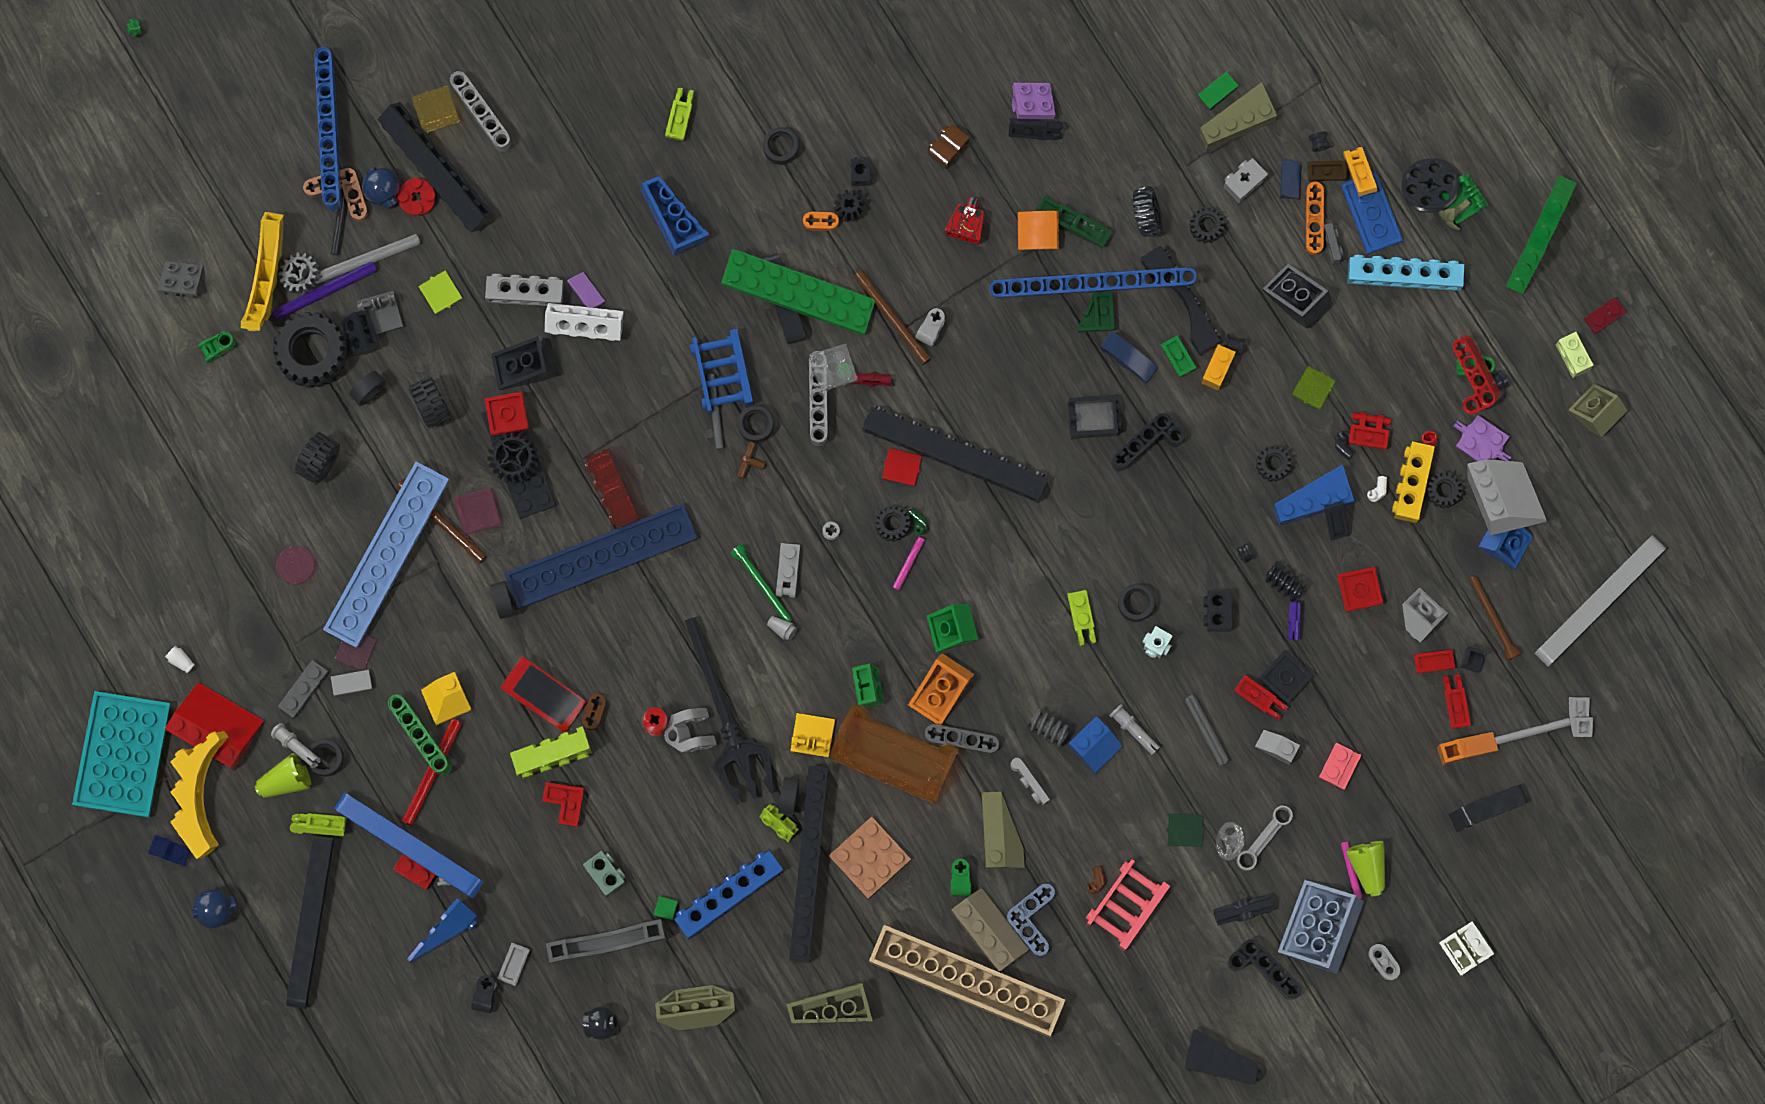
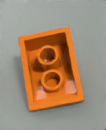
M942 653L935 660L908 706L934 723L942 725L974 674Z

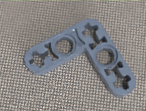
M1050 884L1039 886L1010 909L1007 914L1009 924L1036 956H1044L1048 952L1049 944L1029 920V917L1053 899L1055 890ZM1043 888L1046 890L1050 889V897L1044 896L1041 898L1042 904L1033 896L1037 893L1039 897L1043 893L1041 890ZM1032 899L1036 902L1034 910H1028L1025 907L1027 900ZM1012 912L1015 914L1020 913L1019 919L1021 922L1027 921L1020 929L1016 927L1019 923L1016 920H1011ZM1025 927L1033 929V935L1029 938L1024 937L1022 934V930ZM1038 935L1039 938L1036 941L1039 944L1043 943L1045 945L1043 948L1044 952L1040 950L1037 952L1035 950L1036 944L1033 942L1030 945L1028 941L1033 940Z

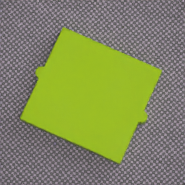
M446 271L435 277H430V280L418 286L435 314L446 308L450 309L451 305L462 299Z

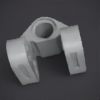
M707 708L688 709L671 715L664 735L666 742L680 752H693L715 747L717 744L713 735L691 738L689 728L686 726V723L708 719Z

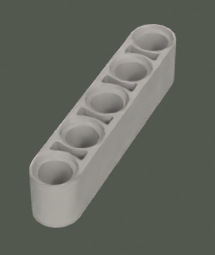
M461 71L454 72L450 77L453 90L494 147L500 152L508 151L511 147V140L507 131L468 77ZM458 79H463L464 83L461 85H456L455 81ZM468 94L475 95L472 100L465 99ZM480 108L486 110L482 115L476 114V111ZM490 123L496 124V127L492 130L487 129V125ZM500 138L507 139L506 143L503 145H500L497 142Z
M815 351L809 357L810 438L815 446H823L828 438L827 363L825 354L821 351ZM815 358H821L823 360V363L821 365H815L813 363V360ZM816 376H820L823 378V382L816 384L813 382V379ZM816 395H821L824 399L818 403L813 398ZM818 413L824 416L821 421H816L813 417ZM817 432L824 434L821 440H816L813 436Z

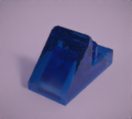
M155 835L148 854L185 867L191 851L186 846Z

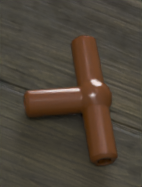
M749 441L745 454L741 458L742 463L737 474L738 478L744 479L749 465L764 469L765 462L751 458L756 443Z

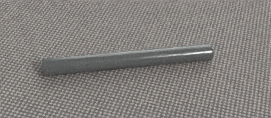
M708 374L707 379H715V374ZM716 387L709 388L710 399L717 398ZM716 405L711 406L716 450L723 449L719 406Z

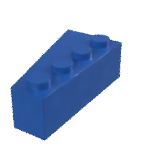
M1343 465L1277 502L1273 509L1278 525L1281 526L1325 513V505L1339 501L1343 502L1344 507L1352 505L1354 498Z

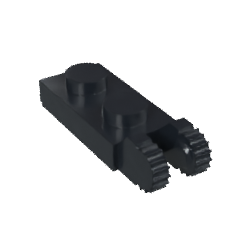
M1010 118L1008 136L1037 140L1061 139L1062 134L1060 130H1062V124L1060 121L1053 120L1048 122Z

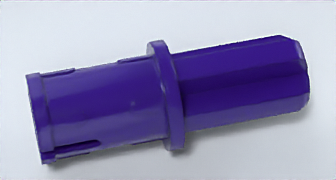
M1290 602L1289 620H1287V623H1289L1288 640H1300V623H1302L1300 621V602Z

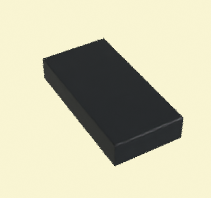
M1339 501L1325 505L1324 511L1330 540L1349 536L1343 502Z

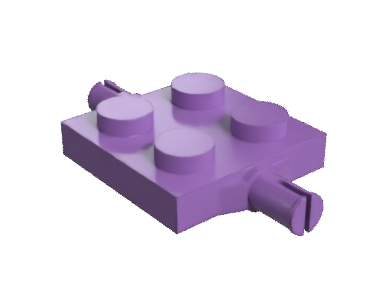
M1479 415L1468 426L1457 420L1453 427L1461 431L1462 436L1456 448L1475 461L1495 460L1497 457L1502 461L1510 460L1511 457L1502 451L1505 442L1509 438L1508 435Z

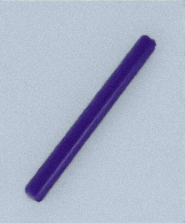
M369 262L274 309L272 314L276 320H279L376 272L377 269L373 262Z

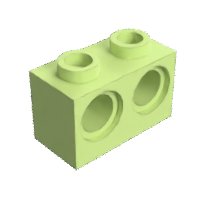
M1576 332L1557 342L1556 347L1573 378L1589 371L1593 367V363Z

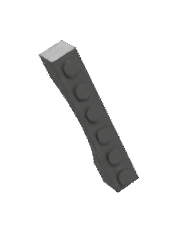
M659 919L610 932L546 943L549 962L552 965L665 941L666 938L662 920Z

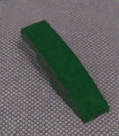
M1046 196L1042 197L1035 210L1058 211L1060 228L1101 248L1104 247L1112 233L1111 230L1084 214L1077 213L1063 204L1060 205Z

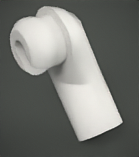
M1378 477L1377 487L1367 493L1370 501H1379L1386 495L1387 477Z

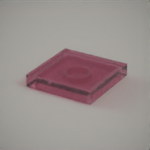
M490 487L454 498L464 535L501 525Z

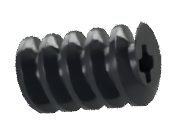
M1276 561L1265 575L1267 576L1265 583L1273 581L1271 587L1274 588L1278 585L1277 592L1280 593L1285 590L1283 596L1291 595L1290 602H1293L1307 585L1301 586L1302 579L1295 582L1296 575L1290 578V570L1283 573L1285 566L1277 568L1278 561Z

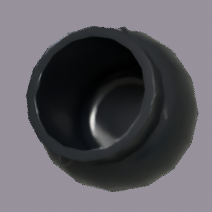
M596 1007L584 1013L583 1028L588 1038L593 1037L594 1039L605 1040L612 1036L614 1030H617V1016L609 1008Z

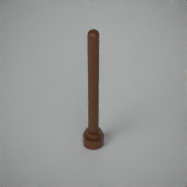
M1471 576L1470 582L1505 647L1504 655L1507 661L1520 656L1521 653L1518 647L1511 644L1477 577Z

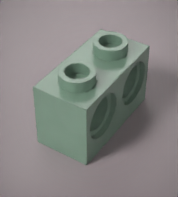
M600 851L585 862L583 866L604 895L608 897L625 885L623 879L626 877L619 868L615 870L612 866L614 860L608 853L604 855ZM599 860L605 862V867L602 870L595 869V863ZM609 876L617 878L615 885L609 886L606 884Z

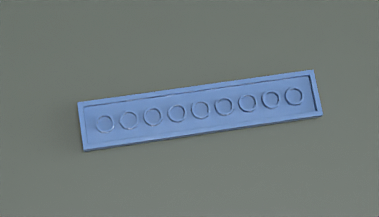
M415 462L323 629L324 631L356 648L359 647L450 479Z

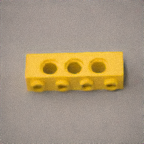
M1413 441L1410 447L1406 446L1404 457L1407 458L1406 465L1402 464L1400 472L1403 479L1402 483H1398L1396 494H1399L1398 501H1394L1392 512L1395 513V519L1413 523L1418 522L1435 446ZM1412 460L1420 461L1421 467H1414ZM1408 479H1416L1417 485H1409ZM1410 496L1413 499V504H1406L1404 497Z

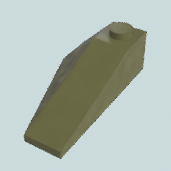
M982 792L985 870L1024 868L1023 846L1002 792Z

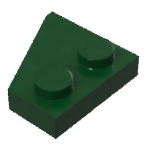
M1112 292L1093 293L1078 326V333L1114 331Z

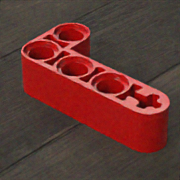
M1462 335L1454 341L1452 348L1475 393L1464 400L1463 410L1468 414H1475L1492 406L1499 400L1501 393L1472 337ZM1469 358L1475 361L1476 366H1472L1469 363ZM1478 375L1484 378V383L1479 382ZM1486 392L1493 395V400L1487 398ZM1470 400L1476 402L1477 408L1470 405Z

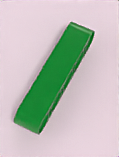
M401 695L391 696L388 701L390 710L427 763L437 774L441 776L449 774L452 769L451 762L409 702ZM402 701V706L399 709H395L396 703ZM409 716H413L412 722L406 724V719ZM423 731V737L416 739L417 733ZM434 746L433 753L427 754V749ZM444 761L445 766L443 769L438 770V764Z

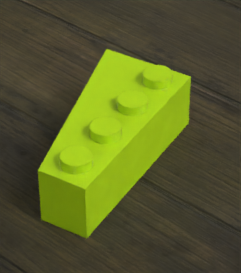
M583 726L576 728L577 733L566 732L560 734L561 736L558 737V740L549 738L540 742L538 747L534 744L511 752L510 755L517 776H522L525 779L533 776V773L541 771V773L550 771L552 766L558 764L562 767L570 764L571 760L578 759L580 761L589 758V754H592Z

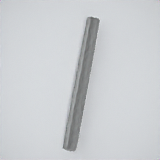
M417 234L321 270L320 274L316 275L319 281L314 282L316 284L355 270L369 262H375L420 244Z

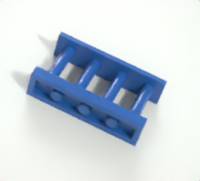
M730 330V336L727 339L697 344L696 337L692 338L693 344H690L691 354L696 356L704 393V398L701 399L703 410L707 409L708 415L712 414L711 406L736 401L744 402L745 407L753 406L738 330ZM729 346V348L733 347L734 354L731 357L701 363L699 352ZM731 364L737 366L738 372L735 375L705 381L703 370ZM731 383L741 385L742 391H738L739 393L709 399L707 388Z

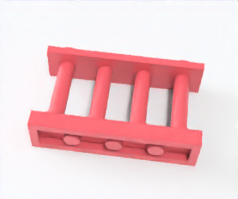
M1132 859L1129 863L1125 861L1119 870L1122 872L1120 877L1096 911L1092 908L1086 917L1089 920L1086 925L1089 927L1094 921L1117 937L1120 942L1118 947L1123 951L1127 949L1170 887L1165 882L1162 885H1156L1132 868L1135 862ZM1126 874L1152 891L1151 893L1154 896L1151 901H1145L1120 883ZM1115 890L1141 907L1140 909L1143 912L1139 917L1136 915L1134 917L1109 899ZM1104 905L1130 923L1129 925L1132 928L1128 933L1120 931L1098 915Z

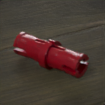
M853 372L852 385L891 387V374Z

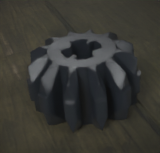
M844 190V196L839 193L837 195L839 199L834 200V204L837 205L834 207V212H838L837 217L841 218L844 215L845 222L848 220V217H851L852 222L855 221L854 216L861 218L860 212H865L863 207L865 200H860L862 195L857 194L855 196V190H852L851 194ZM846 204H853V208H846Z

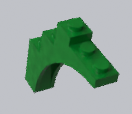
M1559 175L1506 287L1521 294L1524 293L1569 202L1576 182Z

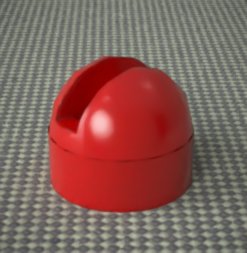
M1433 431L1425 432L1422 435L1423 444L1436 446L1438 441L1437 434Z

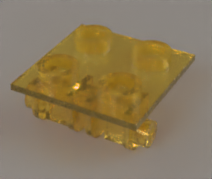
M448 86L411 97L421 127L425 132L459 122Z

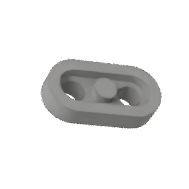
M1381 944L1372 946L1369 949L1368 957L1379 974L1385 980L1396 979L1400 974V967L1388 949ZM1376 951L1381 952V958L1375 957ZM1387 967H1391L1393 969L1392 974H1388L1386 972Z

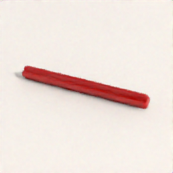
M456 719L451 720L439 744L446 756L462 725ZM444 761L438 764V770H440ZM430 765L402 819L407 825H413L437 776V773Z

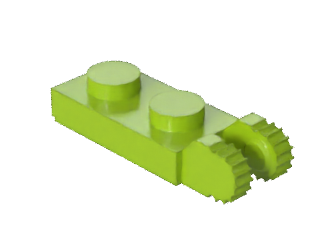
M678 88L665 133L666 138L684 141L694 97V91L690 90L687 96V103L681 102L683 88Z
M1087 591L1068 593L1075 632H1077L1079 645H1084L1085 642L1082 635L1083 630H1088L1091 643H1096Z
M295 813L292 815L293 823L290 825V831L298 834L305 832L344 836L346 817Z

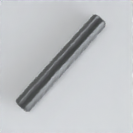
M1195 695L1187 697L1185 702L1219 765L1228 763L1229 759Z

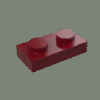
M1614 297L1585 317L1584 321L1592 332L1597 334L1623 316L1626 311L1617 298Z

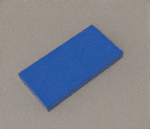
M1376 172L1372 173L1377 186V192L1359 196L1353 180L1340 185L1367 255L1403 242Z

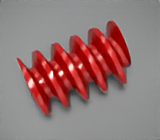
M652 707L644 714L643 724L647 733L652 736H661L666 731L668 719L662 709ZM653 720L659 721V724L656 725V724L653 723L652 721H653Z

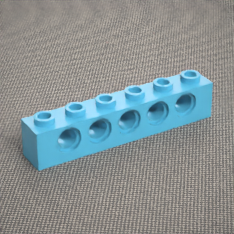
M1354 255L1348 261L1347 284L1461 291L1463 288L1464 264H1459L1458 261L1440 263V260H1429V262H1421V259L1417 258L1405 261L1399 257H1393L1389 260L1381 256L1365 258L1363 255ZM1369 266L1372 268L1373 272L1366 273L1364 272L1363 267ZM1387 267L1392 273L1386 275L1382 272V268ZM1401 269H1408L1410 271V275H1403L1401 273ZM1427 270L1429 272V276L1423 277L1420 274V271ZM1439 272H1447L1448 278L1440 277Z

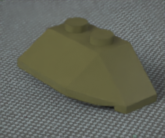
M714 985L674 990L661 1001L655 1003L657 1022L679 1031L719 1025L735 1011L733 993Z

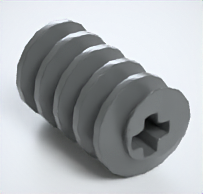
M1039 708L1028 726L1031 725L1030 731L1034 732L1038 729V736L1045 733L1044 739L1047 740L1051 737L1050 743L1053 744L1058 741L1057 747L1060 748L1069 734L1067 731L1068 725L1066 724L1061 727V720L1054 723V716L1048 720L1047 712L1041 716V709Z

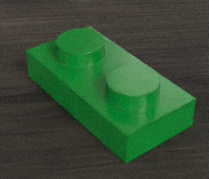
M1178 335L1161 344V348L1179 378L1196 369Z

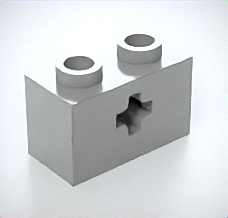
M1253 158L1250 161L1245 160L1238 167L1240 170L1235 174L1233 172L1225 178L1226 182L1223 188L1238 203L1243 201L1267 179L1268 174ZM1241 178H1248L1247 181H1241Z

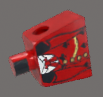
M969 197L966 206L962 204L957 205L945 229L946 236L976 245L980 244L984 211L977 209L979 205L978 199Z

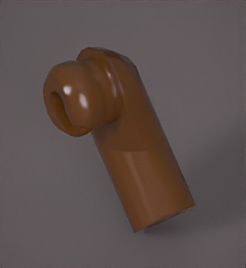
M1102 866L1092 868L1094 879L1087 885V891L1091 894L1099 893L1105 885Z

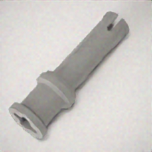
M1122 704L1109 715L1121 725L1122 729H1127L1150 755L1160 748L1135 722V717L1133 715L1130 716L1123 709Z
M282 723L273 728L271 732L272 738L278 739L284 748H290L308 763L310 767L315 768L318 766L315 761L320 763L321 759L299 742L296 734L290 733Z

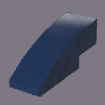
M1111 331L1101 345L1100 349L1114 358L1119 365L1146 383L1158 368L1140 351L1113 331Z

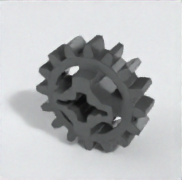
M298 252L296 257L291 254L289 261L284 259L285 266H280L283 272L278 273L282 278L279 281L284 285V288L292 293L297 291L299 294H302L303 289L309 292V286L315 287L313 282L319 281L316 275L320 274V271L316 269L319 267V264L315 262L313 257H309L306 253L302 256Z

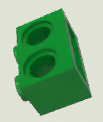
M869 663L852 668L858 705L866 709L883 705L884 699L878 667Z

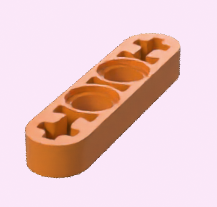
M1312 182L1306 189V251L1310 255H1318L1321 253L1324 244V189L1319 182ZM1313 187L1320 191L1316 195V200H1313V192H1310ZM1310 206H1319L1320 212L1312 214L1309 209ZM1317 223L1320 226V230L1312 232L1309 228L1310 224ZM1313 237H1317L1316 245L1320 246L1316 250L1309 246L1313 243Z

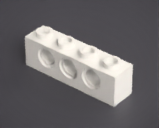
M548 303L545 312V332L555 335L565 334L573 337L583 336L591 339L601 338L610 341H620L623 331L624 311Z

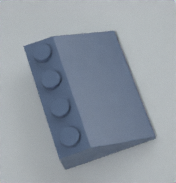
M1304 880L1278 953L1337 974L1364 901L1356 895Z

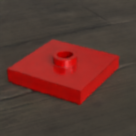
M523 392L484 398L491 437L503 435L504 433L529 430Z
M1375 567L1337 574L1345 613L1384 604Z

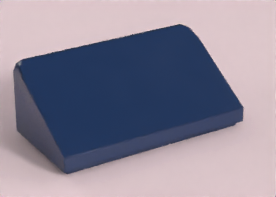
M1282 159L1280 198L1299 199L1300 162Z

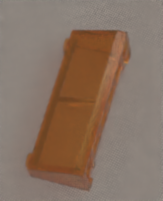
M852 703L835 738L829 759L932 804H936L959 749L950 744H942L937 748L868 718V712L864 707Z

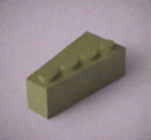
M1262 82L1200 127L1199 135L1206 150L1276 121L1277 114Z
M862 982L786 1003L791 1023L872 1021Z

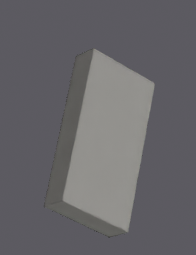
M369 670L331 676L334 696L372 690Z
M511 943L497 979L516 986L530 949Z

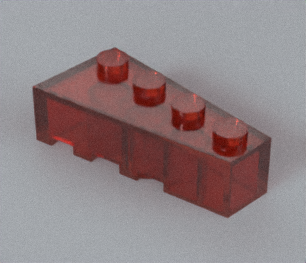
M605 448L585 457L587 462L584 465L588 474L592 472L595 478L592 482L596 491H601L603 497L600 500L604 509L608 507L611 513L608 517L612 526L616 525L617 528H620L639 519L608 450Z

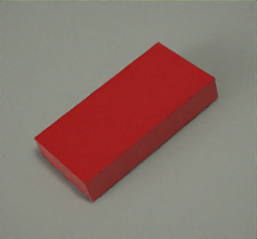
M1453 650L1414 654L1416 674L1455 669Z

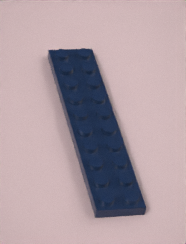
M682 503L504 574L519 610L695 541L697 537Z

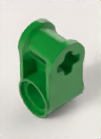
M223 331L212 338L202 341L197 347L202 350L206 358L205 362L211 363L234 350L236 340L230 333ZM225 338H230V343L223 346L222 341Z
M956 859L952 864L951 896H970L969 863L965 859ZM960 862L963 866H966L962 873L955 869V866H958Z

